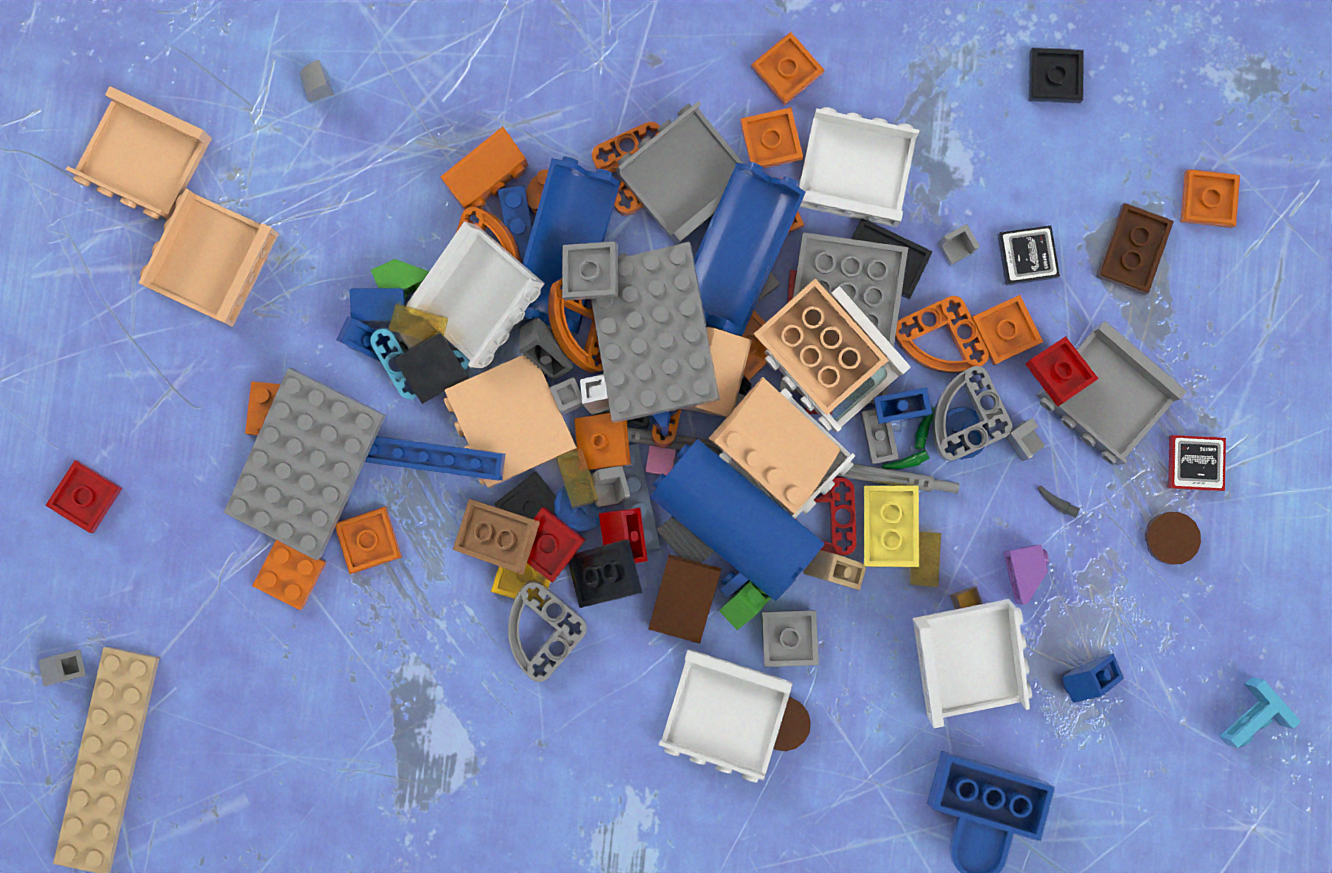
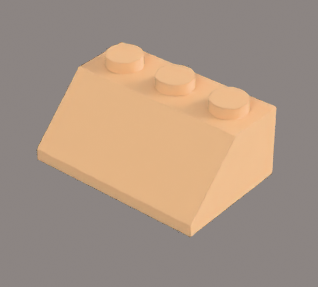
M707 327L720 400L682 409L727 418L736 406L751 340L716 328Z

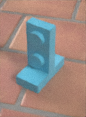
M1252 677L1245 683V686L1259 701L1223 732L1220 737L1227 745L1239 748L1249 744L1253 739L1252 735L1259 729L1269 726L1273 721L1272 717L1281 726L1292 729L1301 721L1264 679Z

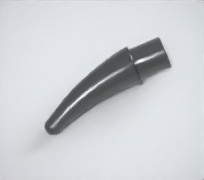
M1038 486V491L1054 508L1064 515L1077 517L1080 508L1054 496L1043 486Z

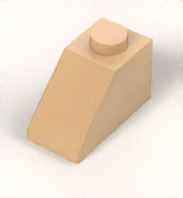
M819 550L804 569L803 574L860 590L866 567L864 563Z

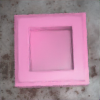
M649 446L645 472L659 475L663 473L667 476L673 468L676 450Z

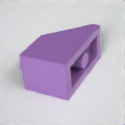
M1031 545L1003 551L1015 604H1028L1048 572L1046 565L1049 564L1047 551L1042 549V545Z

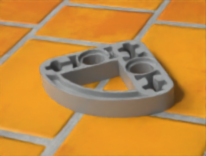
M980 366L971 367L956 376L942 391L935 405L932 419L933 440L939 456L945 461L957 460L1005 438L1012 431V422L988 372ZM971 372H973L975 376H981V380L978 381V384L981 389L986 386L988 390L983 391L976 396L975 391H978L979 387L976 382H970L969 379L972 377ZM964 386L981 422L947 437V410L956 392ZM982 396H990L993 399L994 406L991 410L982 408L980 404ZM995 420L998 423L1003 422L1005 427L1001 429L1002 434L1000 431H995L988 435L986 430L996 425ZM974 430L981 434L982 440L979 445H972L968 441L970 431ZM962 440L964 446L954 450L955 456L952 453L946 454L944 449L948 447L947 442L950 445H954Z
M531 580L522 586L513 601L508 620V637L513 656L523 672L536 682L545 681L584 637L587 626L582 616L539 581ZM536 587L539 588L538 594L543 599H545L546 595L550 597L544 601L541 609L537 607L541 604L537 598H527L529 595L528 588L532 590ZM552 603H557L562 608L561 614L555 618L548 616L546 613V608ZM525 604L556 629L531 659H529L524 651L519 635V622ZM567 612L571 614L567 616L570 622L573 624L577 623V621L580 622V632L573 631L570 633V627L565 621H563L561 626L558 624L564 619ZM554 641H560L565 646L564 651L559 655H554L549 650L550 644ZM545 652L547 657L555 662L551 664V662L548 660L547 663L544 665V670L546 672H538L537 674H535V668L533 665L535 663L537 665L542 664V662L545 660V656H543L542 653Z

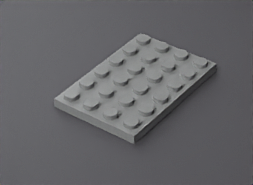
M803 232L793 298L814 279L829 294L840 286L894 347L908 247ZM781 374L779 391L786 388L789 392L799 393L796 389L792 391L782 380L785 376ZM869 377L844 400L857 401L873 387L874 381L872 378ZM888 386L877 396L887 395ZM872 399L869 404H874V400Z
M686 242L618 258V297L591 299L612 422L616 423L719 401V391L691 243Z
M288 368L224 513L315 560L321 559L386 414L293 368Z

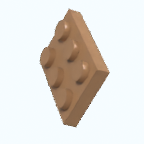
M469 499L453 550L523 574L540 521Z

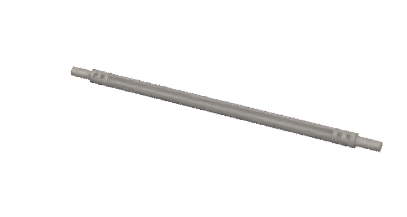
M627 426L629 442L656 446L652 441V430ZM656 433L660 435V440H665L667 437L661 433ZM676 435L674 443L667 447L681 450L686 443L691 447L699 439L718 456L722 453L710 440ZM854 464L843 476L840 473L837 475L894 486H919V490L928 492L938 490L957 494L959 491V483L937 480L929 475L925 476L923 474Z

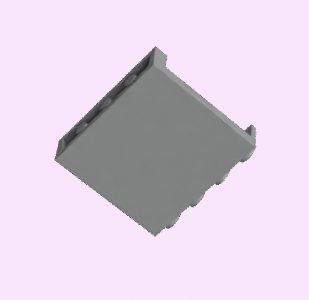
M699 101L693 106L688 103L677 113L679 117L675 121L667 120L657 129L659 134L653 139L650 136L646 137L639 143V150L633 155L628 152L617 162L619 164L616 170L618 177L675 245L682 242L714 215L736 163L744 164L699 110L701 105Z
M1104 321L1098 324L1076 348L1099 379L1059 407H1057L1043 387L1036 396L1040 399V404L1046 410L1054 411L1061 417L1060 421L1069 429L1074 428L1081 434L1080 438L1085 444L1090 447L1095 446L1102 452L1100 455L1106 462L1112 465H1120L1128 461L1126 459L1127 455L1174 401L1180 400L1187 391Z

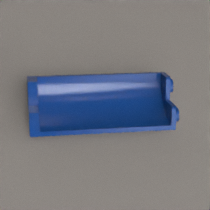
M563 156L562 160L551 159L522 263L544 282V285L540 289L539 297L530 303L524 311V319L532 321L535 318H539L547 326L551 327L548 315V297L552 284L562 279L563 245L604 242L620 182L612 177V172L604 169H597V172L585 170L578 165V160L571 157ZM588 299L581 300L585 308ZM564 307L565 318L570 332L578 334L583 315Z
M751 161L748 162V165L736 163L694 258L706 325L742 337L806 193V191L797 186L798 182L787 176H783V179L770 177L762 171L763 167Z
M699 439L691 447L686 443L676 455L680 460L666 476L662 473L652 485L656 490L650 498L774 601H777L793 584L802 570L809 565L825 543Z

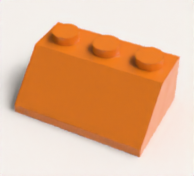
M502 126L440 176L447 190L464 210L468 207L483 208L488 198L492 195H499L498 189L506 188V184L513 178L515 180L520 178L526 172L528 163L518 146Z

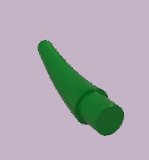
M935 407L931 409V415L923 418L915 433V449L925 450Z
M925 449L901 460L883 464V469H904L918 466L922 462L929 460L930 457Z

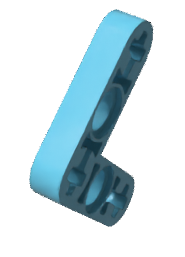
M377 329L371 336V345L399 394L406 399L416 398L415 392L411 393L410 390H403L406 385V378L401 370L395 371L389 366V360L392 357L404 352L402 346L390 329ZM382 333L383 336L389 335L388 345L390 349L396 346L398 351H393L384 357L382 353L387 352L383 344L378 345L376 343L379 339L378 334ZM453 349L454 354L458 358H464L461 364L464 370H466L469 359L458 349Z

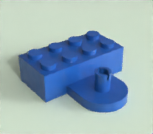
M941 751L927 804L933 810L957 816L949 851L951 861L960 873H1000L1006 864L1014 834L1041 842L1055 787L1039 779Z

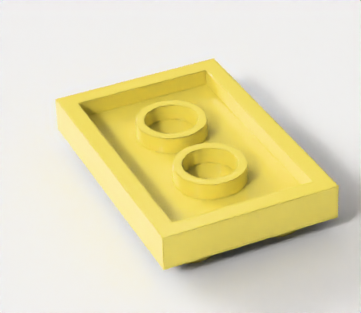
M864 486L865 567H919V486Z

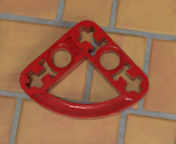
M834 478L832 481L835 485L825 495L822 494L819 498L813 499L816 503L829 502L831 543L823 541L825 544L820 550L837 555H849L855 550L857 543L855 489L853 483L847 478ZM840 482L849 489L847 493H844V501L849 500L850 506L844 504L835 506L834 501H840V494L835 492V488L839 487ZM839 509H845L850 514V520L846 524H840L836 521L835 514ZM836 527L841 529L851 527V533L845 532V539L851 542L850 546H846V551H842V547L836 544L842 538L841 532L836 533Z

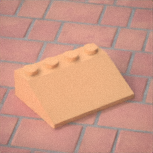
M816 279L754 333L826 415L889 361Z
M764 377L758 381L708 438L784 508L793 514L813 494L841 451L830 438Z

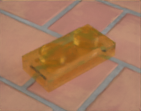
M395 303L388 329L425 340L438 331H441L444 336L449 318Z
M582 449L556 456L572 509L597 502L598 496Z
M919 532V567H911L910 585L938 587L941 533Z

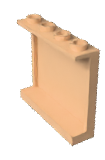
M109 86L105 96L111 102L76 169L67 166L66 170L75 175L74 181L86 187H89L91 183L98 187L96 191L109 198H112L113 194L121 197L119 202L132 209H135L136 206L144 208L143 213L153 219L158 220L160 216L168 219L174 213L177 198L184 193L212 138L204 130Z
M186 188L184 193L177 198L176 209L172 217L168 218L165 222L164 233L160 241L154 244L152 257L149 263L142 268L138 283L233 327L279 233L270 226L250 220L202 198Z
M521 355L445 389L447 397L443 398L448 411L450 413L454 411L458 421L454 422L460 437L465 436L468 442L465 448L506 453L503 480L478 478L481 485L486 484L487 488L492 489L494 485L565 453L569 454L577 450V446L554 400L543 371H541V368H537L534 362H530L527 356Z

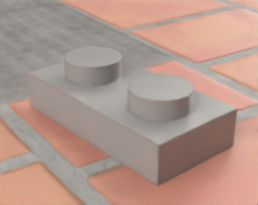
M875 409L861 412L871 465L899 459L892 423L878 424Z

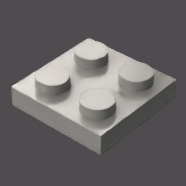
M615 241L563 245L562 298L564 300L618 297V244Z
M816 610L762 612L764 667L819 665Z

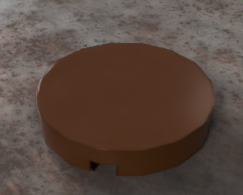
M1165 512L1155 516L1148 524L1145 532V541H1147L1149 553L1157 561L1168 565H1176L1190 561L1198 553L1201 544V533L1196 522L1188 515L1180 512Z
M792 697L788 698L774 750L790 751L796 749L805 742L810 733L811 721L808 711L801 702Z

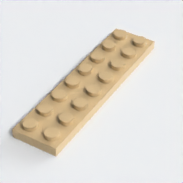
M103 647L53 864L95 873L111 872L160 657L112 647Z

